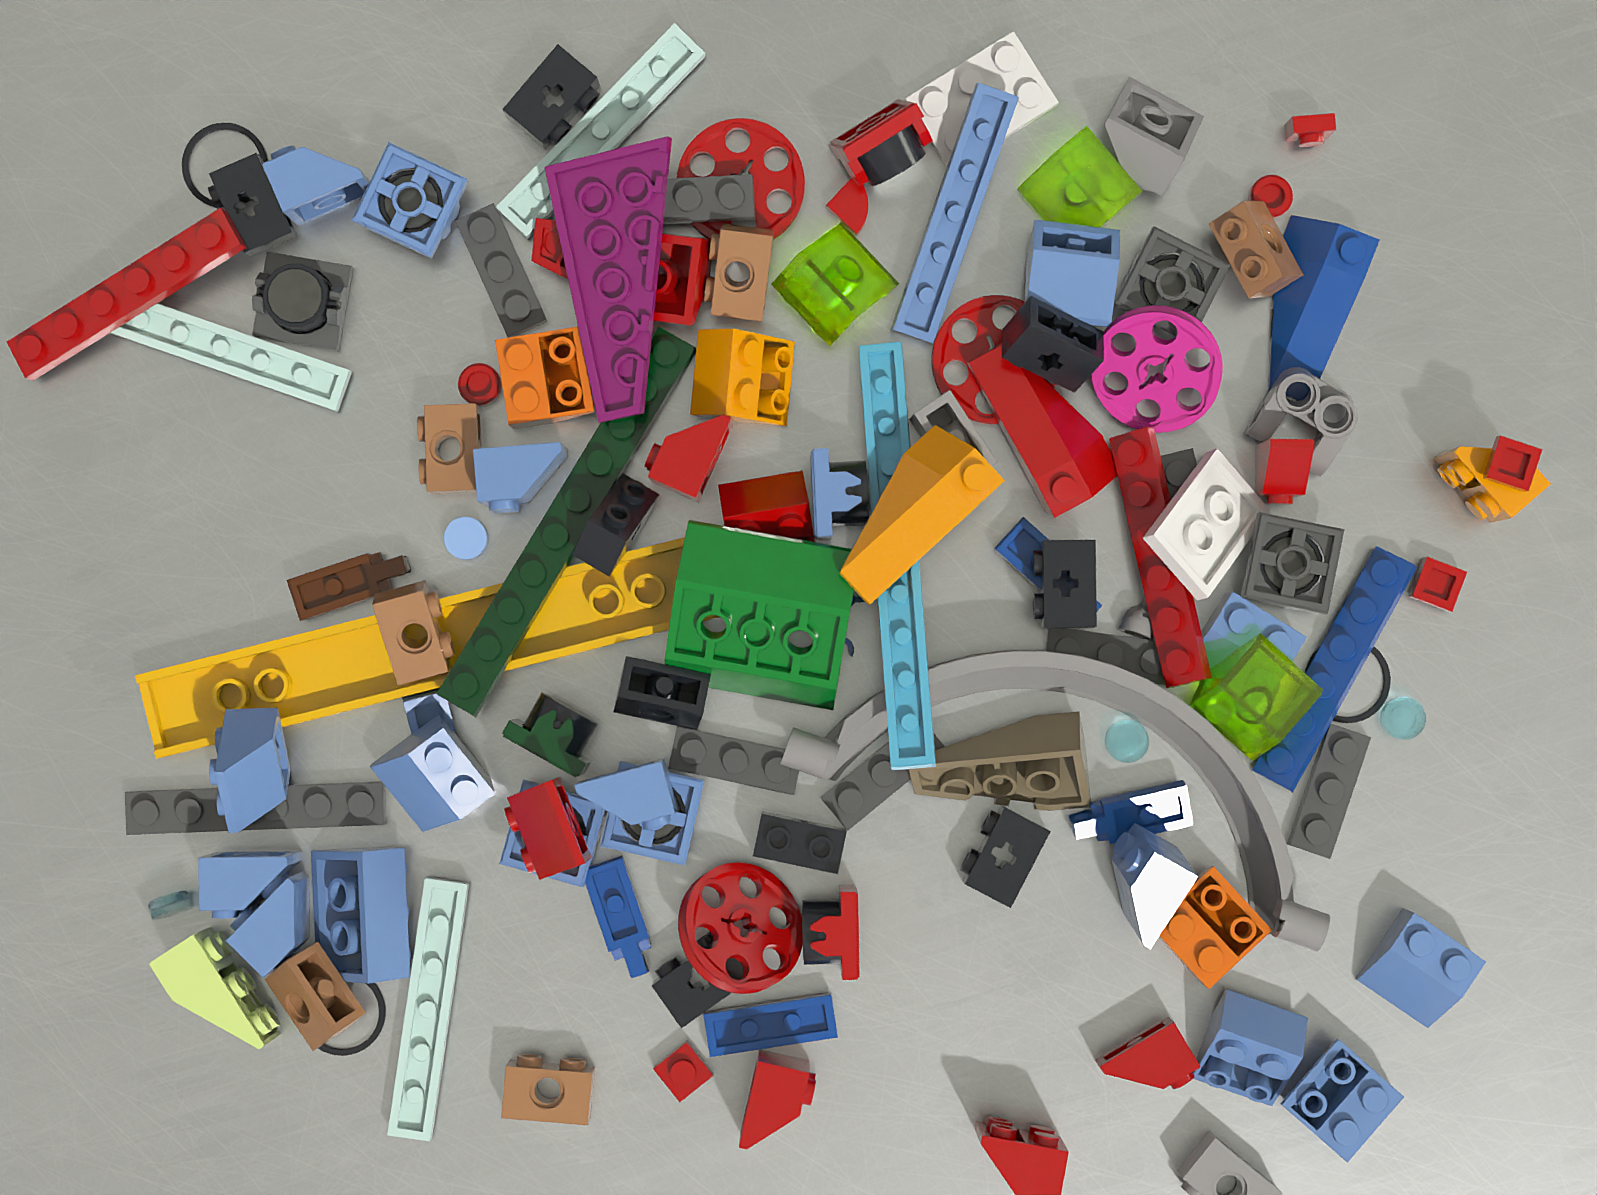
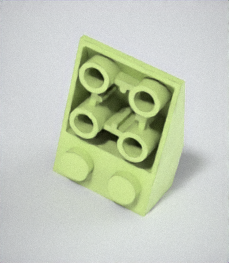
M212 926L191 935L148 963L172 1001L257 1049H261L281 1034L277 1029L280 1021L269 1004H261L253 991L257 988L254 979L244 967L240 969L237 967L230 956L233 953V948L226 942L227 937L221 931L215 932Z

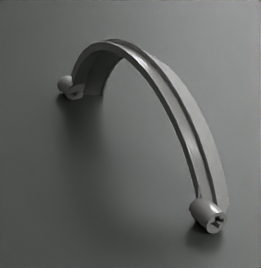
M1005 650L974 654L939 663L928 668L931 707L951 699L979 692L1002 689H1040L1068 693L1099 702L1126 714L1148 727L1171 745L1194 768L1216 799L1228 821L1239 849L1246 877L1249 905L1272 929L1269 934L1275 938L1316 952L1321 949L1328 933L1330 915L1294 902L1292 888L1294 873L1286 841L1272 806L1257 779L1233 746L1208 720L1180 698L1153 682L1115 665L1080 655L1045 650ZM885 689L873 695L843 718L824 738L793 727L780 764L821 779L823 777L836 782L843 771L870 744L888 731Z

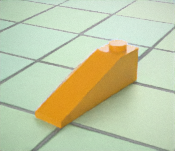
M934 425L900 458L890 481L879 497L877 505L859 534L839 574L870 605L1005 480L976 448Z

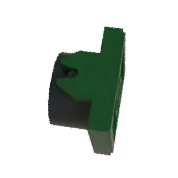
M541 692L525 722L520 719L509 720L502 734L504 738L576 778L585 774L592 762L591 759L581 753L598 723L566 703Z

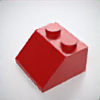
M723 414L666 436L662 445L654 443L644 465L650 471L648 475L650 481L699 503L733 427L732 418Z
M561 777L507 797L510 806L504 808L505 815L512 831L517 832L520 830L526 847L520 849L529 873L536 871L539 880L585 864L592 858Z
M762 1049L758 1051L740 1131L739 1148L749 1149L798 1118L803 1104L811 1106L816 1085V1073L810 1072L809 1060Z

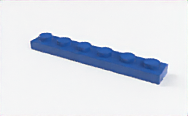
M1378 546L1375 547L1252 771L1293 793L1417 569L1415 564Z

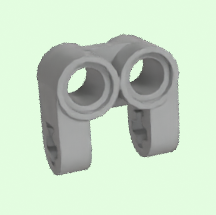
M1291 367L1278 376L1250 421L1246 434L1262 443L1272 437L1287 413L1302 419L1319 430L1314 439L1310 471L1321 477L1355 428L1358 420L1357 410L1351 397L1345 391L1334 388L1314 376L1307 369ZM1294 382H1303L1309 386L1308 395L1300 401L1289 400L1285 395L1287 387ZM1338 403L1346 408L1345 416L1336 423H1330L1323 419L1325 408L1331 404Z

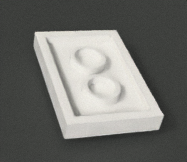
M1014 31L905 98V101L917 103L924 115L921 119L933 140L931 145L946 168L976 83L979 82L1019 97L1005 139L1051 111L1059 104Z
M1217 448L1206 452L1143 539L1198 601L1211 595L1253 536L1257 513L1268 514L1270 509Z

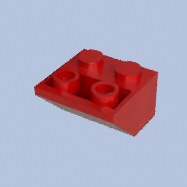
M803 470L718 485L724 526L815 542Z
M988 1117L987 1123L976 1121L975 1131L980 1144L1015 1195H1061L1069 1151L1061 1137L1055 1135V1129L1041 1125H1030L1029 1131L1012 1127V1121L998 1117Z

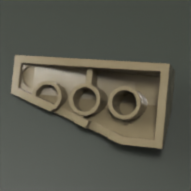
M1079 711L1033 716L935 750L936 767L909 769L916 795L964 801L976 795L992 797L996 805L1009 806L1010 800L1034 803V809L1045 811L1090 807L1091 803L1085 739Z

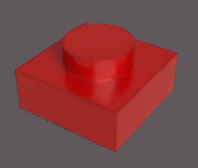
M1335 113L1292 116L1284 125L1286 142L1298 141L1299 147H1312L1324 144V139L1329 138L1336 131Z
M1501 435L1497 436L1483 479L1521 492H1528L1543 449Z
M1423 557L1409 597L1446 612H1453L1467 571L1430 557Z
M688 1040L653 1067V1070L679 1103L714 1075Z

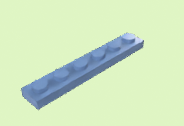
M979 82L975 84L891 329L931 343L934 342L1016 108L1018 96Z

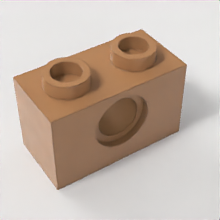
M1242 201L1209 223L1248 298L1270 297L1304 275L1264 201Z
M723 223L720 235L712 234L709 259L717 260L715 277L707 276L704 302L712 303L711 315L762 321L774 230ZM732 262H742L749 268L750 277L742 282L734 281L728 276L726 267Z
M477 404L424 405V416H418L417 418L419 442H425L426 459H419L420 484H426L427 492L431 494L476 493L473 449L482 448L481 407ZM448 438H456L460 443L459 455L451 461L442 460L439 455L441 443Z
M426 580L375 594L372 606L398 686L448 672L450 657L455 656V649L449 631H441L437 617L443 616L441 603L436 591L429 592ZM417 623L427 630L428 635L422 639H412L405 633L404 628L409 624Z
M319 942L314 943L285 961L265 979L312 1051L345 1031L366 1014Z
M518 1054L517 1060H509L505 1067L501 1118L576 1125L589 1124L592 1111L595 1067L586 1066V1060L580 1058H560V1064L542 1063L543 1056L534 1054ZM543 1078L554 1079L560 1086V1095L555 1098L542 1096L538 1090V1081Z

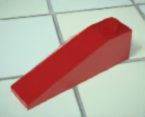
M536 218L531 261L568 279L556 220ZM662 233L653 321L694 325L705 295L707 276H710L712 260L709 259L711 239Z
M1002 343L967 362L1047 514L1054 518L1094 497L1117 477L1113 455L1103 435L1043 377L1024 368L1016 367L1003 359Z

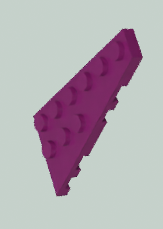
M669 136L544 167L598 423L643 414L645 409L672 138Z

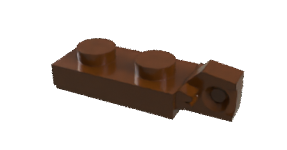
M381 552L375 554L366 553L286 581L299 620L305 621L374 598L377 593L391 590L393 588L390 579L410 573L411 569L406 556L401 555L384 561Z

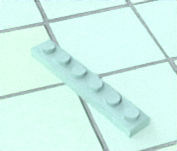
M674 23L496 206L497 210L529 239L534 234L536 218L548 219L554 213L544 167L616 149L706 57L705 52Z
M155 304L111 332V334L336 412L339 410L352 373L348 369L160 304Z
M426 877L424 880L387 1136L429 1142L433 1136L469 883L432 877Z

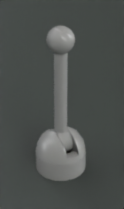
M1144 594L1140 605L1133 606L1126 611L1119 630L1138 638L1152 640L1154 633Z

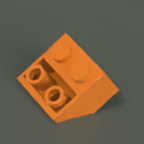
M578 326L495 340L508 425L512 429L557 423L595 412Z
M1211 866L1198 875V878L1159 935V938L1197 980L1210 989L1261 942L1272 929L1216 868Z

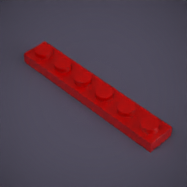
M219 208L7 341V344L24 377L34 381L247 247L228 212Z
M1147 426L1109 438L1165 686L1166 688H1174L1210 679L1212 676L1193 595L1143 539L1171 501L1154 427Z

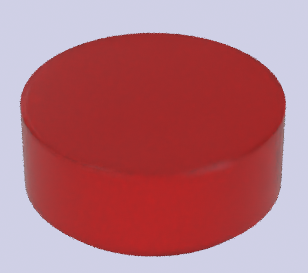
M1266 175L1259 178L1249 190L1248 201H1264L1273 219H1276L1290 208L1293 201V191L1290 184L1284 178L1278 175Z
M474 363L461 372L458 379V390L462 398L469 404L486 407L493 404L499 398L502 391V381L497 371L491 366L484 363Z

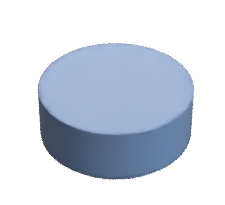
M459 517L447 526L444 533V543L449 553L454 557L471 560L477 558L485 551L488 544V533L480 521L472 517Z

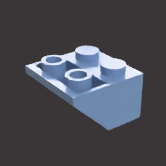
M1034 220L1026 257L1025 302L1030 296H1033L1089 325L1110 327L1120 262V230Z
M278 707L225 709L223 726L216 728L215 748L217 759L210 760L209 777L211 785L218 786L217 811L219 816L225 815L229 833H238L286 800L291 767Z
M304 871L293 876L286 873L283 877H277L261 893L265 901L260 906L256 904L251 909L248 907L230 925L235 932L226 942L263 978L287 961L310 938L309 876Z
M1226 989L1211 1015L1196 1058L1201 1067L1193 1071L1195 1075L1193 1079L1207 1083L1212 1087L1221 1088L1247 1097L1252 1101L1273 1106L1303 1058L1308 1017Z
M1337 1038L1280 1104L1348 1163L1404 1096Z

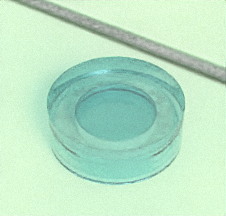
M1396 697L1389 700L1383 706L1380 713V723L1383 730L1392 738L1408 740L1422 732L1426 723V714L1422 705L1415 699Z
M1120 720L1112 724L1107 730L1105 747L1114 759L1124 763L1138 761L1146 754L1149 747V736L1146 729L1140 723L1133 720Z
M187 890L159 897L148 904L152 920L170 917L194 907L191 894Z

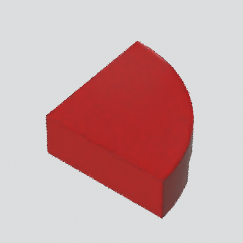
M851 178L826 204V208L856 236L861 232L866 222L868 196L864 185H856Z

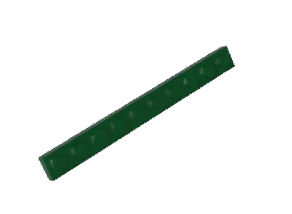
M658 327L651 340L644 413L599 424L436 693L438 696L475 718L477 717L571 561L572 553L589 518L620 475L626 470L696 354V347Z

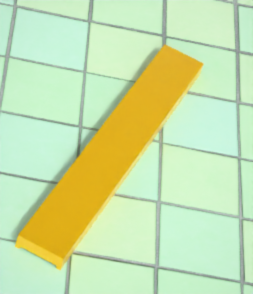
M685 537L627 551L610 577L585 562L566 567L504 672L669 631L676 577ZM503 583L440 598L443 616H439L437 619L441 631H449L455 649V656L450 657L449 671L399 686L375 615L135 675L136 682L139 684L155 749V759L215 745L216 728L223 726L225 709L278 707L281 725L284 728L440 688ZM709 615L703 619V622L721 617ZM417 623L409 624L404 628L405 633L412 639L418 640L428 635L427 630Z

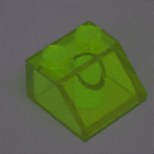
M1087 125L1055 151L1017 188V191L1043 221L1099 228L1106 226L1142 193L1139 186Z
M840 222L799 252L771 285L812 327L813 331L831 346L855 327L899 283L848 228Z
M1260 633L1210 669L1212 678L1199 682L1190 706L1253 761L1285 738L1321 696L1323 689Z

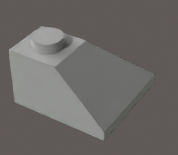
M1129 77L1105 122V127L1124 176L1134 181L1141 189L1152 191L1163 197L1184 161L1204 116Z

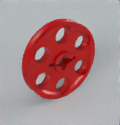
M734 118L720 121L707 127L690 142L680 160L677 178L701 177L695 175L690 168L691 160L698 154H708L715 161L714 170L711 174L703 177L742 175V173L746 172L749 163L753 162L748 170V174H753L756 228L774 230L773 240L789 228L798 215L803 202L805 177L802 162L796 149L780 131L758 120ZM734 130H743L750 137V145L743 152H732L726 146V138ZM779 148L787 153L789 161L783 170L772 171L765 166L764 157L769 150ZM784 191L790 196L792 203L788 211L776 214L769 210L767 199L771 193ZM733 221L690 224L702 236L711 239L712 234L720 235L723 223L732 224Z
M989 295L970 300L957 308L945 320L935 338L931 365L936 386L941 395L950 390L967 417L973 421L984 424H999L994 413L985 414L977 409L975 398L982 390L967 362L989 351L991 347L987 336L990 337L993 348L1002 343L1003 330L994 325L992 320L993 312L1001 306H1007L1016 314L1025 303V301L1005 295ZM959 320L972 322L976 329L974 340L966 344L956 341L952 335L954 323ZM957 361L965 365L968 373L966 381L961 385L949 384L943 375L946 364Z
M734 862L723 864L699 877L689 887L681 902L678 914V932L681 946L692 967L713 986L736 994L756 993L780 982L796 965L803 946L802 916L797 902L789 889L771 872L749 863ZM741 877H747L755 883V898H748L742 894L739 888ZM705 886L712 887L719 894L720 904L718 908L709 907L704 902L702 890ZM772 907L780 909L785 914L786 926L784 929H779L771 923L769 912ZM740 919L742 920V927L749 932L743 936H740V928L734 926V923ZM697 927L706 928L713 936V945L710 949L702 948L695 939ZM767 947L772 948L779 955L780 966L777 970L769 968L764 963L763 951ZM728 958H735L742 964L743 976L741 980H735L727 973L726 961Z

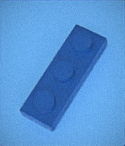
M831 993L709 1011L703 1014L710 1057L838 1038Z

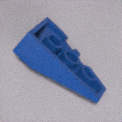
M1295 215L1289 217L1282 236L1304 275L1272 296L1273 323L1272 338L1270 339L1268 390L1272 388L1278 376L1291 367L1307 369L1317 378H1321L1363 284L1380 239L1339 223ZM1294 382L1287 387L1285 395L1288 398L1300 401L1308 395L1309 386L1303 382Z

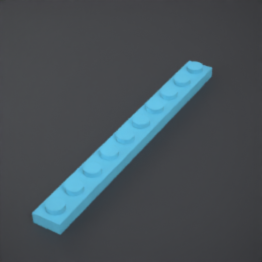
M901 341L859 345L871 514L883 490L890 481L900 458L911 447L903 346ZM919 559L878 597L892 770L936 767Z

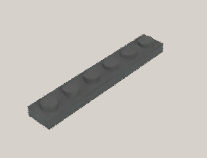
M382 781L288 785L286 800L242 830L387 824L385 785ZM218 788L125 792L126 835L228 831L225 815L219 816L217 811Z

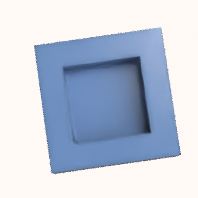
M439 688L402 697L411 734L438 714L443 717L453 731H456L448 701L436 694Z

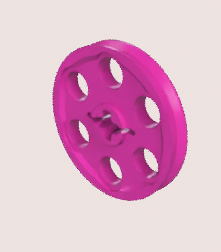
M1159 305L1144 306L1120 315L1111 323L1110 327L1104 330V361L1091 374L1094 390L1100 402L1117 420L1135 429L1148 426L1154 427L1155 433L1171 432L1191 425L1200 419L1212 406L1222 380V355L1212 333L1197 318L1173 307ZM1159 321H1169L1176 326L1177 335L1169 340L1158 338L1153 331V325ZM1117 333H1128L1135 339L1136 347L1131 351H1120L1113 345V336ZM1194 348L1203 349L1210 356V362L1203 367L1192 366L1186 359V353ZM1170 354H1173L1168 358L1163 374L1158 372L1154 376L1151 375L1146 381L1150 364L1157 366L1159 363H1163ZM1110 372H1119L1127 378L1128 385L1122 390H1113L1106 385L1104 377ZM1183 388H1194L1200 393L1202 400L1197 405L1187 406L1179 401L1177 393ZM1144 399L1154 400L1159 404L1160 413L1154 417H1145L1139 413L1137 403Z

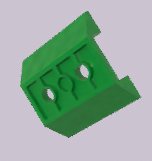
M689 520L676 577L664 658L665 664L711 674L708 688L833 710L854 589L839 572L851 549ZM709 615H717L725 621L726 628L721 632H712L704 626L703 619ZM798 630L805 631L811 636L813 643L808 647L800 648L791 643L789 635Z

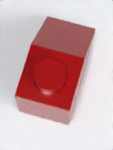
M1268 439L1256 445L1255 493L1259 497H1267V504L1292 505L1293 497H1300L1306 494L1314 451V439Z
M1169 1017L1095 1060L1101 1071L1106 1075L1165 1089L1168 1086H1171L1172 1089L1184 1086L1195 1077L1193 1071L1201 1067L1175 1022Z

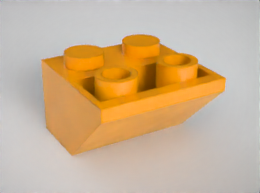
M734 328L698 329L690 415L713 419L724 414L731 417L733 422L787 426L795 341Z
M1459 446L1439 453L1433 458L1440 466L1437 469L1438 474L1450 487H1459L1468 498L1465 501L1466 506L1481 521L1486 519L1491 523L1511 519L1551 485L1538 468H1536L1528 492H1521L1483 479L1492 448Z

